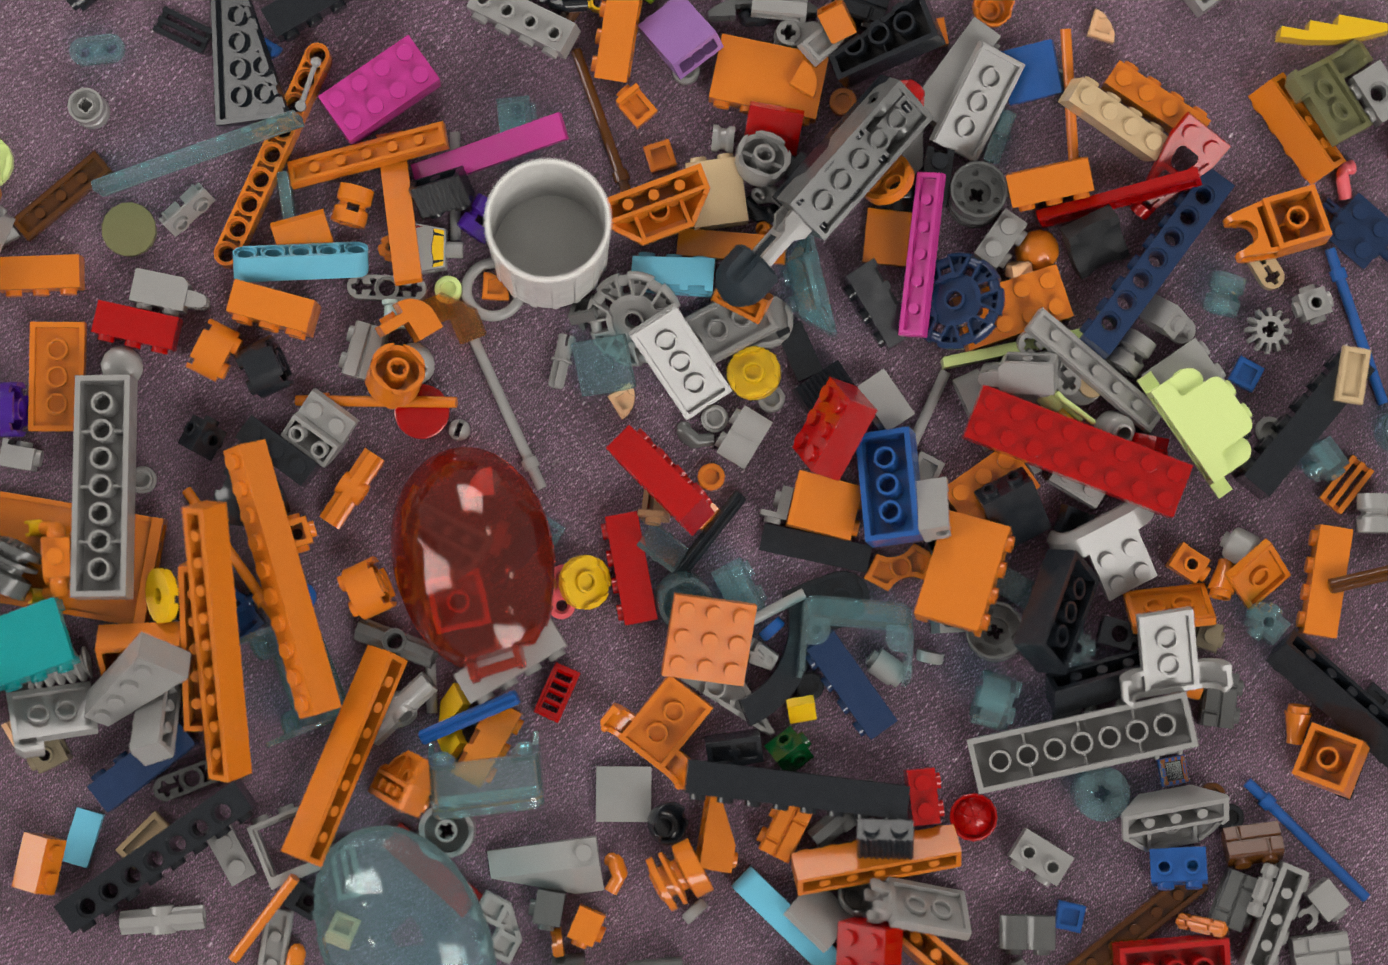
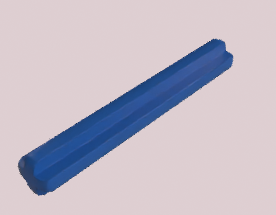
M515 690L422 729L418 732L422 744H428L520 704L519 695Z

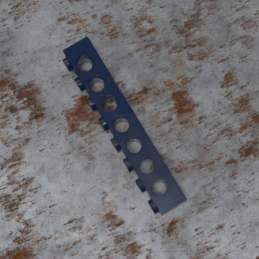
M1210 169L1201 176V186L1191 188L1187 194L1183 191L1173 203L1176 209L1172 214L1167 212L1157 224L1161 228L1156 236L1151 233L1142 244V247L1145 248L1142 255L1138 256L1135 254L1126 266L1130 270L1125 277L1120 275L1111 286V289L1114 291L1109 299L1105 296L1095 308L1098 314L1093 320L1088 318L1079 329L1083 333L1079 339L1104 360L1113 352L1235 187L1234 184L1215 170ZM1195 195H1203L1206 199V204L1198 202ZM1181 214L1189 217L1190 225L1184 224L1181 221ZM1164 236H1171L1175 240V246L1167 244ZM1149 256L1156 257L1159 260L1160 266L1155 267L1151 265ZM1133 277L1140 278L1144 282V288L1137 287L1133 282ZM1122 298L1126 300L1128 309H1122L1118 305L1117 299ZM1103 319L1109 320L1113 325V330L1104 329L1101 321Z

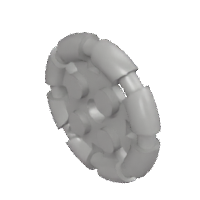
M628 271L625 275L617 273L606 278L596 287L597 292L594 296L590 297L587 309L593 305L598 307L597 320L587 322L591 325L592 331L590 334L596 345L604 354L609 353L616 358L615 361L629 366H642L647 361L628 334L629 331L637 327L629 323L628 315H638L642 324L673 303L677 307L680 306L677 296L666 283L662 285L654 279L655 276L645 272ZM629 285L631 292L624 293L623 286ZM647 289L657 294L655 298L645 293ZM606 298L613 302L610 307L604 302ZM602 321H606L607 329L602 328ZM616 338L625 343L622 349L613 344Z

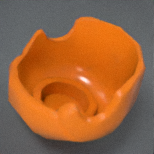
M973 0L972 14L990 28L999 27L1011 18L1015 0Z
M1039 229L1028 232L1019 247L1016 245V261L1032 262L1033 271L1055 264L1059 256L1058 241L1047 230Z

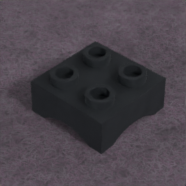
M1109 204L1060 228L1072 268L1081 280L1090 276L1093 271L1106 263L1123 260L1130 256L1121 232L1119 217Z

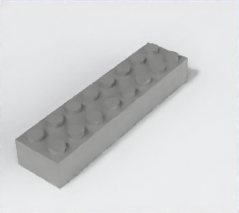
M75 375L70 597L77 600L133 599L138 380L131 375Z
M1186 691L1136 701L1134 707L1122 704L967 739L979 794L1199 747Z

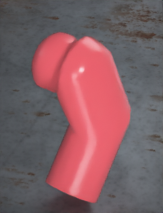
M1348 160L1337 167L1336 187L1339 200L1352 198L1349 174H1355L1357 171L1356 163L1353 160Z

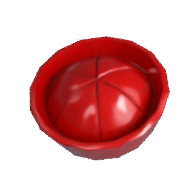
M970 793L961 796L955 801L951 807L949 819L950 824H954L959 837L975 842L983 840L992 834L996 828L998 816L996 807L990 799L982 794Z

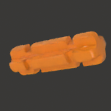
M1179 913L1175 921L1179 929L1206 935H1212L1213 933V936L1219 938L1225 937L1226 932H1228V926H1226L1224 921L1214 920L1213 922V919L1197 915L1191 916L1188 913Z

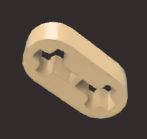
M1276 258L1262 260L1264 265L1260 261L1246 263L1263 289L1272 291L1283 284L1285 275ZM1265 267L1270 274H1277L1278 277L1275 279V285L1273 282L1267 283L1265 281V278L1268 276L1264 269Z

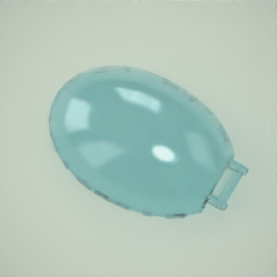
M388 825L366 827L345 836L325 856L326 859L320 872L317 873L313 890V894H315L314 911H312L318 934L316 939L325 965H496L491 932L472 887L456 864L439 847L423 836L404 828Z

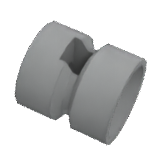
M80 88L70 95L67 107L69 114L81 126L87 129H98L107 123L110 117V107L97 91L91 88Z
M1130 328L1119 342L1120 346H1116L1113 352L1106 358V361L1121 373L1135 379L1144 366L1142 360L1149 359L1156 348V344L1147 336Z
M1357 494V510L1361 512V515L1356 517V532L1388 533V494Z

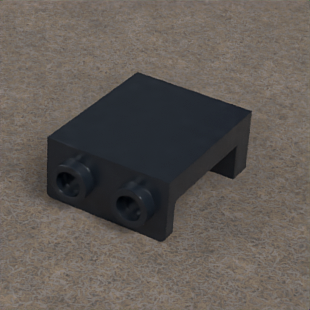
M1023 467L1012 470L974 491L975 497L980 502L988 521L1011 527L1012 536L1015 537L1013 548L1052 528L1034 482Z

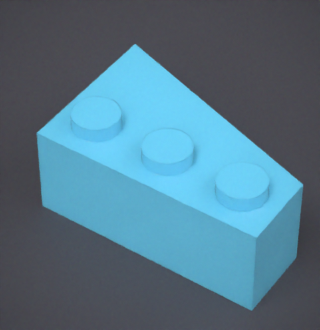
M639 252V256L632 257L631 271L645 272L655 276L654 279L662 285L666 283L675 295L712 297L715 258L705 256H693L691 258L682 257V255L666 254V257L655 256V253ZM647 289V291H646L645 293H654V292L651 291L650 289Z

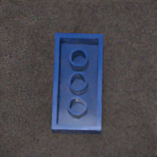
M909 426L865 433L856 449L865 542L872 548L924 541L918 526L917 481H920L916 433Z

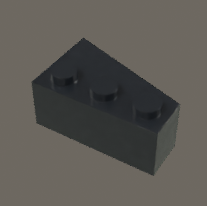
M873 258L848 274L843 282L845 287L842 289L850 302L856 301L860 308L857 313L865 325L870 323L875 333L872 336L880 348L885 346L887 351H889L909 337L898 335L902 304L900 301H897L890 290L891 285L888 280H884L877 270L878 263Z

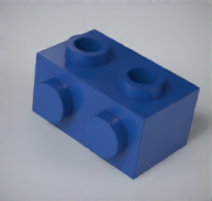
M1206 846L1149 849L1152 887L1158 886V890L1168 891L1174 890L1176 885H1186V889H1201L1203 884H1208Z

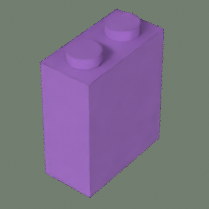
M669 0L664 6L646 17L638 25L647 43L680 80L724 47L717 32L688 0Z

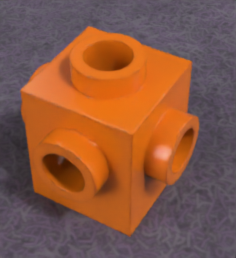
M299 513L287 516L292 533L296 529H300L303 533L300 539H294L298 554L309 551V545L315 544L313 537L318 536L314 521L308 522L307 517H300Z

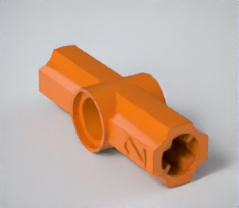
M364 448L351 470L347 471L334 489L335 494L319 517L340 530L355 506H359L369 492L370 484L382 468L385 460Z

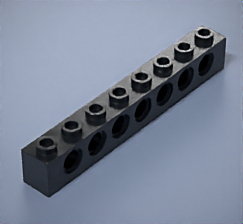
M240 778L234 780L53 907L72 934L79 929L85 933L97 924L95 918L102 913L105 918L119 909L118 902L124 898L128 902L142 893L139 889L141 886L148 882L151 887L164 878L161 872L169 867L174 871L187 862L184 856L192 851L197 855L209 846L206 841L216 836L217 839H220L231 831L229 825L238 820L241 824L254 815L252 809L258 806L257 802ZM221 804H225L230 808L231 815L229 818H225L220 814L219 808ZM198 820H203L207 823V833H201L198 830ZM176 836L184 838L186 842L184 849H180L175 845ZM154 851L162 855V865L156 864L153 861L152 854ZM131 867H135L140 871V880H135L131 877ZM109 883H114L117 886V896L109 893ZM87 898L95 902V911H91L86 907L85 901Z

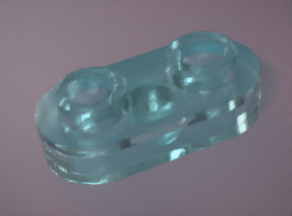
M102 34L74 40L70 45L69 54L76 64L86 67L117 62L123 58L126 48L119 36L115 34ZM115 45L116 51L108 53L109 46ZM89 49V55L81 57L82 50Z

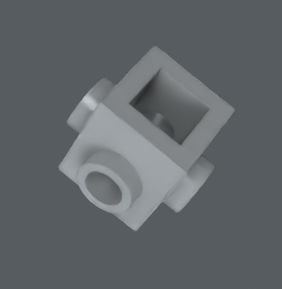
M1315 284L1298 289L1300 294L1291 298L1293 302L1291 306L1294 316L1299 319L1300 324L1310 321L1311 325L1326 321V315L1333 312L1334 301L1331 293L1326 291L1324 286L1316 288ZM1313 298L1315 299L1317 308L1313 307L1311 304V300Z

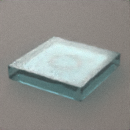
M625 333L573 342L571 344L582 397L637 387Z

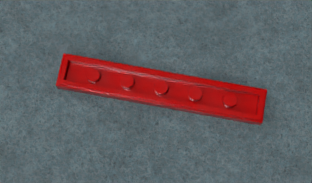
M1198 167L1095 194L1087 198L1036 210V214L1041 227L1046 228L1079 219L1108 204L1113 209L1198 187L1202 185Z

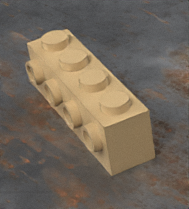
M1087 76L1085 78L1071 79L1058 103L1142 161L1148 162L1158 159L1168 137L1163 133L1164 129L1154 122L1148 123L1141 118L1143 114L1133 107L1127 108L1120 103L1121 99L1117 95L1108 91L1105 93L1099 89V83Z

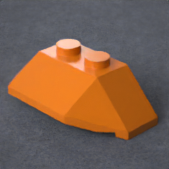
M701 163L607 197L611 213V230L644 246L695 227L710 191V185Z
M410 750L405 751L395 757L389 764L385 763L379 766L367 792L394 808L419 818L420 814L426 811L430 802L429 760Z

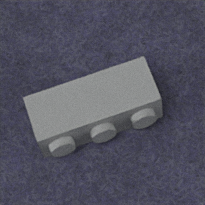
M177 685L135 710L129 748L132 755L145 766L174 757L182 690Z

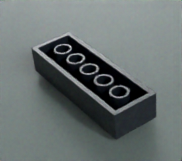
M1340 350L1336 354L1333 353L1324 362L1323 366L1326 369L1323 372L1321 371L1318 375L1315 374L1305 386L1308 388L1307 392H1304L1301 396L1297 395L1289 404L1288 408L1291 411L1283 417L1280 416L1271 426L1272 434L1266 438L1262 437L1253 448L1256 453L1236 468L1238 474L1234 479L1259 500L1272 495L1348 404L1333 401L1341 355ZM1370 364L1367 380L1376 370Z

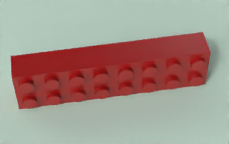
M987 385L981 386L961 437L967 441L1166 518L1174 517L1193 468L1191 464Z

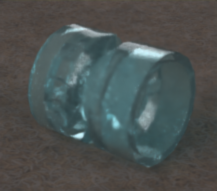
M1212 271L1208 285L1211 288V292L1206 293L1202 309L1219 316L1236 318L1241 304L1238 297L1243 295L1247 280L1232 273Z

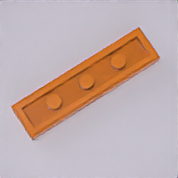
M687 229L678 233L676 254L682 255V257L705 256L715 258L716 260H723L736 245L742 244L753 250L765 235ZM787 249L773 264L785 265Z

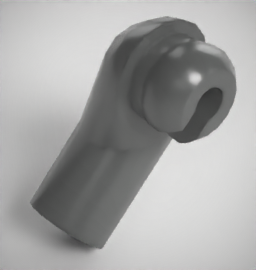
M682 421L677 425L676 434L678 439L689 448L715 446L713 432L698 434L687 421Z

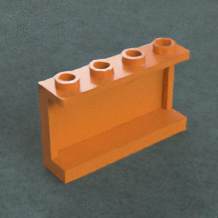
M722 33L721 42L724 47L718 51L709 93V102L713 103V107L723 110H729V106L739 108L741 113L748 115L750 101L804 110L802 126H809V123L815 124L829 56L818 66L814 67L799 49ZM803 60L813 68L817 78V88L813 99L789 85Z
M949 510L951 528L949 530H951V536L937 539L914 615L916 620L927 623L928 620L971 631L975 636L981 637L982 631L988 630L991 615L988 614L990 605H995L997 602L999 589L996 586L998 579H1003L1005 576L1007 563L1004 560L1007 552L1011 553L1013 550L1015 537L1012 536L1010 526Z

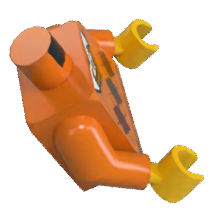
M41 519L25 521L24 524L29 526V533H25L26 537L44 535L41 538L42 573L46 584L44 588L29 589L28 593L33 595L32 600L28 603L35 604L51 597L58 598L65 595L70 586L71 533L66 534L65 525L61 522L42 521Z

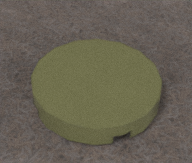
M133 202L121 203L112 207L105 215L101 225L102 237L106 246L114 253L124 257H133L146 253L154 244L157 236V227L153 215L142 205Z

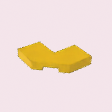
M453 683L440 701L439 722L466 711L471 705L458 683ZM461 729L437 739L446 761H455L467 744Z

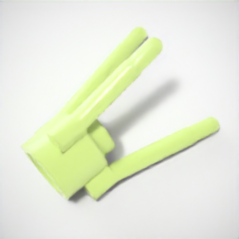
M1056 390L1054 395L1038 397L1036 400L1041 407L1054 412H1058L1063 408L1077 421L1082 422L1085 419L1092 425L1096 424L1092 417L1068 400L1059 390Z

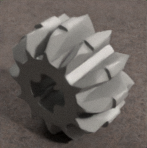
M1271 307L1266 308L1265 313L1258 309L1255 311L1256 318L1249 317L1247 319V322L1253 327L1244 328L1245 333L1252 334L1251 337L1246 339V342L1248 344L1253 341L1256 342L1254 351H1259L1263 346L1264 354H1269L1271 348L1275 352L1281 351L1280 344L1287 345L1289 343V340L1284 335L1291 334L1292 329L1284 328V325L1288 324L1290 320L1289 318L1280 320L1282 311L1278 310L1273 316ZM1267 325L1270 326L1269 329H1273V334L1268 337L1266 336L1267 332L1263 333L1262 330Z

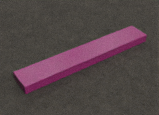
M557 112L412 164L411 168L415 180L459 166H464L466 175H470L566 141L569 137L562 113Z
M917 172L898 335L901 337L927 338L946 180V174Z

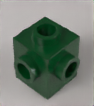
M791 726L765 745V748L782 770L796 771L814 757L808 749L812 745L802 731L797 734Z

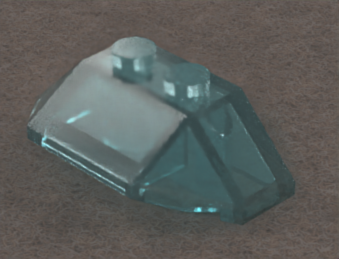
M809 234L805 239H801L786 261V269L782 270V276L785 286L790 285L793 296L788 297L791 312H797L800 320L828 337L834 338L837 337L838 333L814 236Z

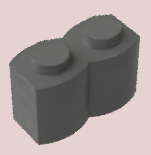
M1000 914L999 949H1005V954L1020 955L1022 950H1033V955H1050V951H1055L1056 915Z

